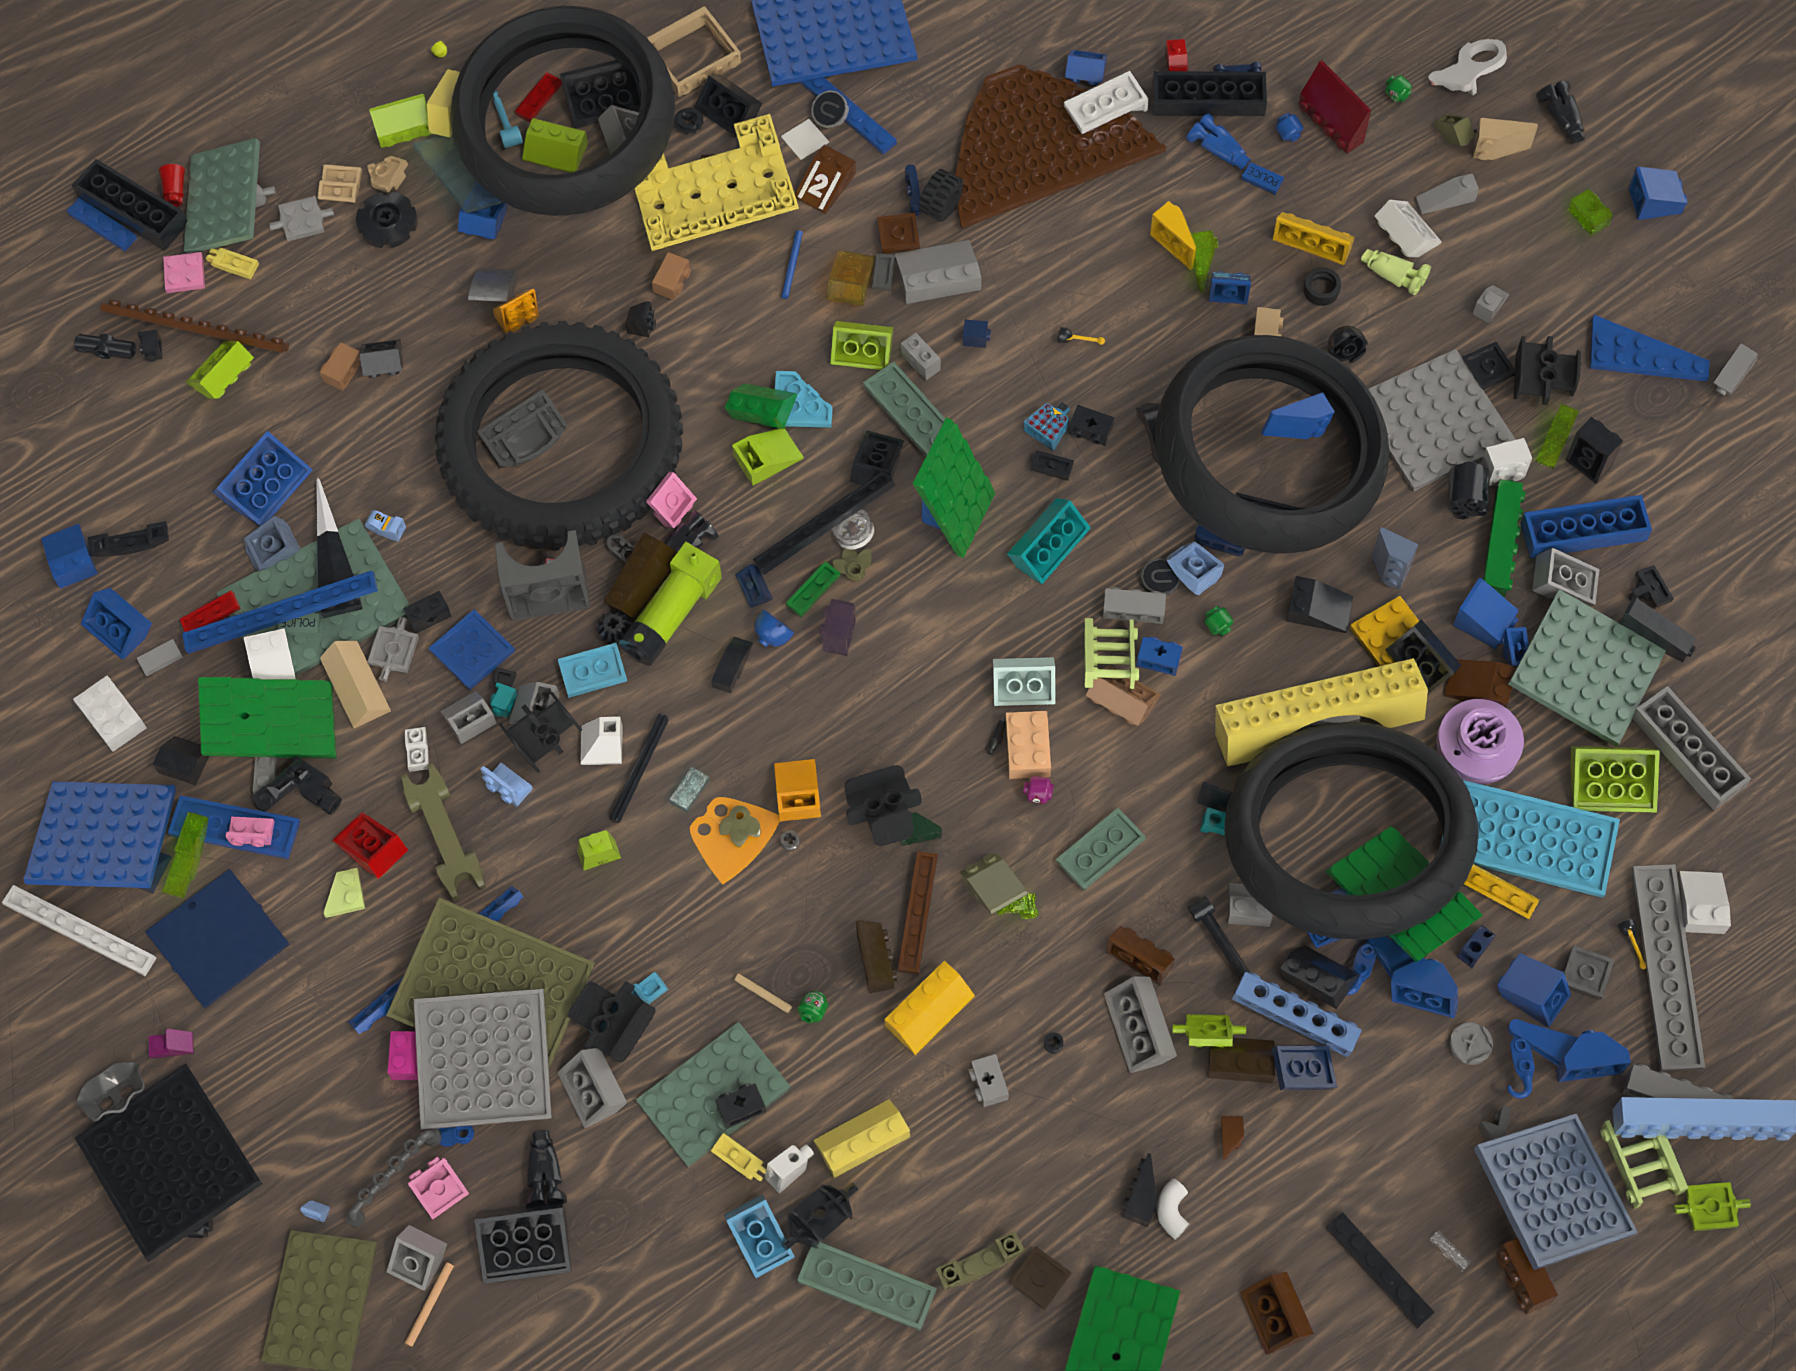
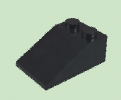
M867 430L852 465L850 482L863 485L883 470L893 479L904 440Z
M1296 576L1286 622L1347 633L1353 596L1318 580Z

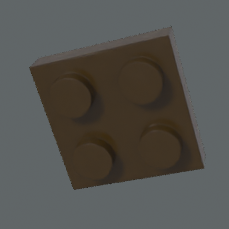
M1035 1246L1009 1283L1046 1309L1072 1272Z

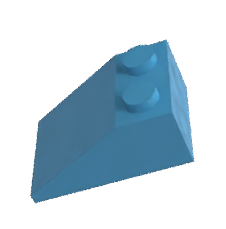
M763 1194L724 1214L755 1278L795 1258L790 1248L786 1251L782 1247L781 1243L786 1239Z

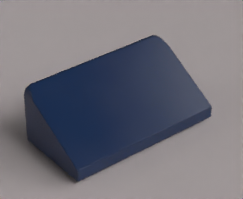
M749 564L735 574L750 608L773 599L758 566Z

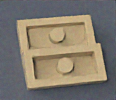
M324 165L322 181L319 182L318 200L356 203L362 169L360 167Z

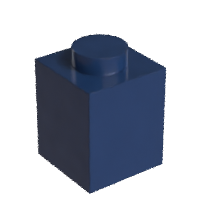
M965 319L963 346L986 348V341H990L991 329H988V321Z

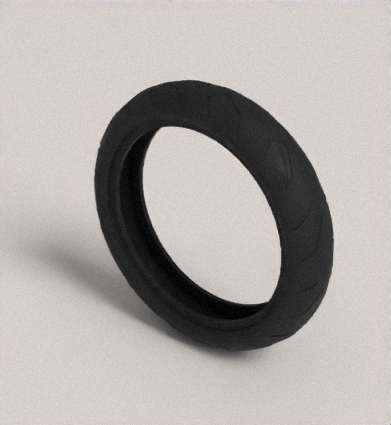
M1336 722L1311 726L1293 732L1274 742L1248 764L1237 780L1227 804L1224 826L1226 846L1232 866L1249 894L1277 918L1306 932L1336 939H1373L1394 935L1433 917L1453 899L1466 882L1476 857L1479 837L1478 821L1470 792L1462 778L1445 758L1430 746L1409 734L1396 729L1363 722ZM1336 765L1367 766L1389 772L1416 788L1427 799L1437 814L1443 840L1437 854L1429 865L1416 877L1396 888L1368 895L1334 894L1304 884L1280 867L1270 855L1263 842L1259 828L1262 815L1271 799L1281 788L1307 772Z

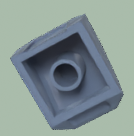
M276 516L244 538L246 553L254 569L257 571L272 567L300 550V546L289 525L283 519Z

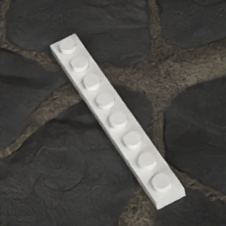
M15 885L12 886L2 901L3 905L143 976H146L157 959L154 955Z

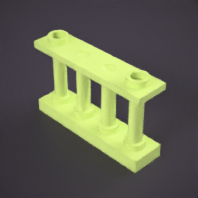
M1085 618V688H1093V679L1098 677L1130 678V689H1134L1135 681H1139V668H1135L1134 640H1137L1138 628H1134V619H1130L1129 630L1097 629V627H1093V618ZM1097 637L1129 638V643L1097 642V640L1093 639H1097ZM1097 650L1129 651V656H1098L1094 652H1097ZM1097 664L1129 665V670L1098 669V667L1094 666H1097Z
M1610 1120L1604 1122L1600 1130L1601 1136L1609 1145L1627 1189L1626 1197L1629 1203L1633 1204L1634 1208L1640 1207L1643 1203L1642 1197L1668 1189L1673 1190L1675 1196L1683 1194L1688 1189L1669 1140L1665 1135H1657L1656 1138H1649V1140L1621 1148L1616 1137L1618 1135L1614 1134V1128ZM1650 1148L1656 1149L1659 1156L1658 1160L1629 1169L1625 1156ZM1660 1168L1665 1170L1668 1177L1666 1181L1641 1189L1637 1188L1633 1177Z

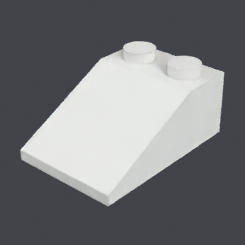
M285 629L244 637L253 678L296 679Z
M1679 871L1680 899L1685 932L1725 934L1731 923L1730 906L1722 873Z

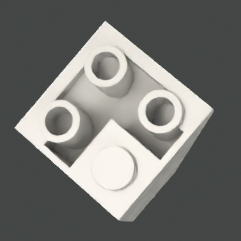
M599 717L581 726V765L622 764L623 725L620 717Z

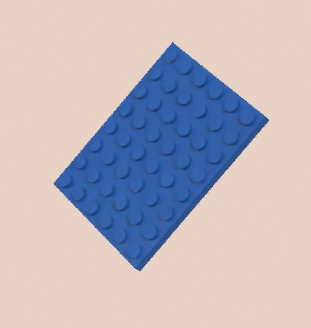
M751 0L772 86L917 60V52L902 0Z

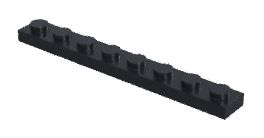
M883 470L753 559L763 575L767 574L896 486L894 481Z

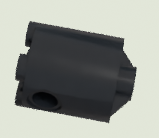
M1467 461L1450 469L1448 509L1456 514L1458 519L1465 520L1470 516L1487 515L1490 478L1488 468L1475 462Z

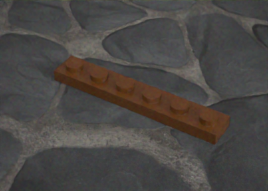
M917 851L898 972L919 975L938 854Z

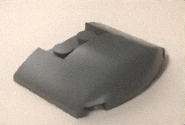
M542 389L477 432L501 468L524 464L542 455L558 441L564 429H566L567 423Z

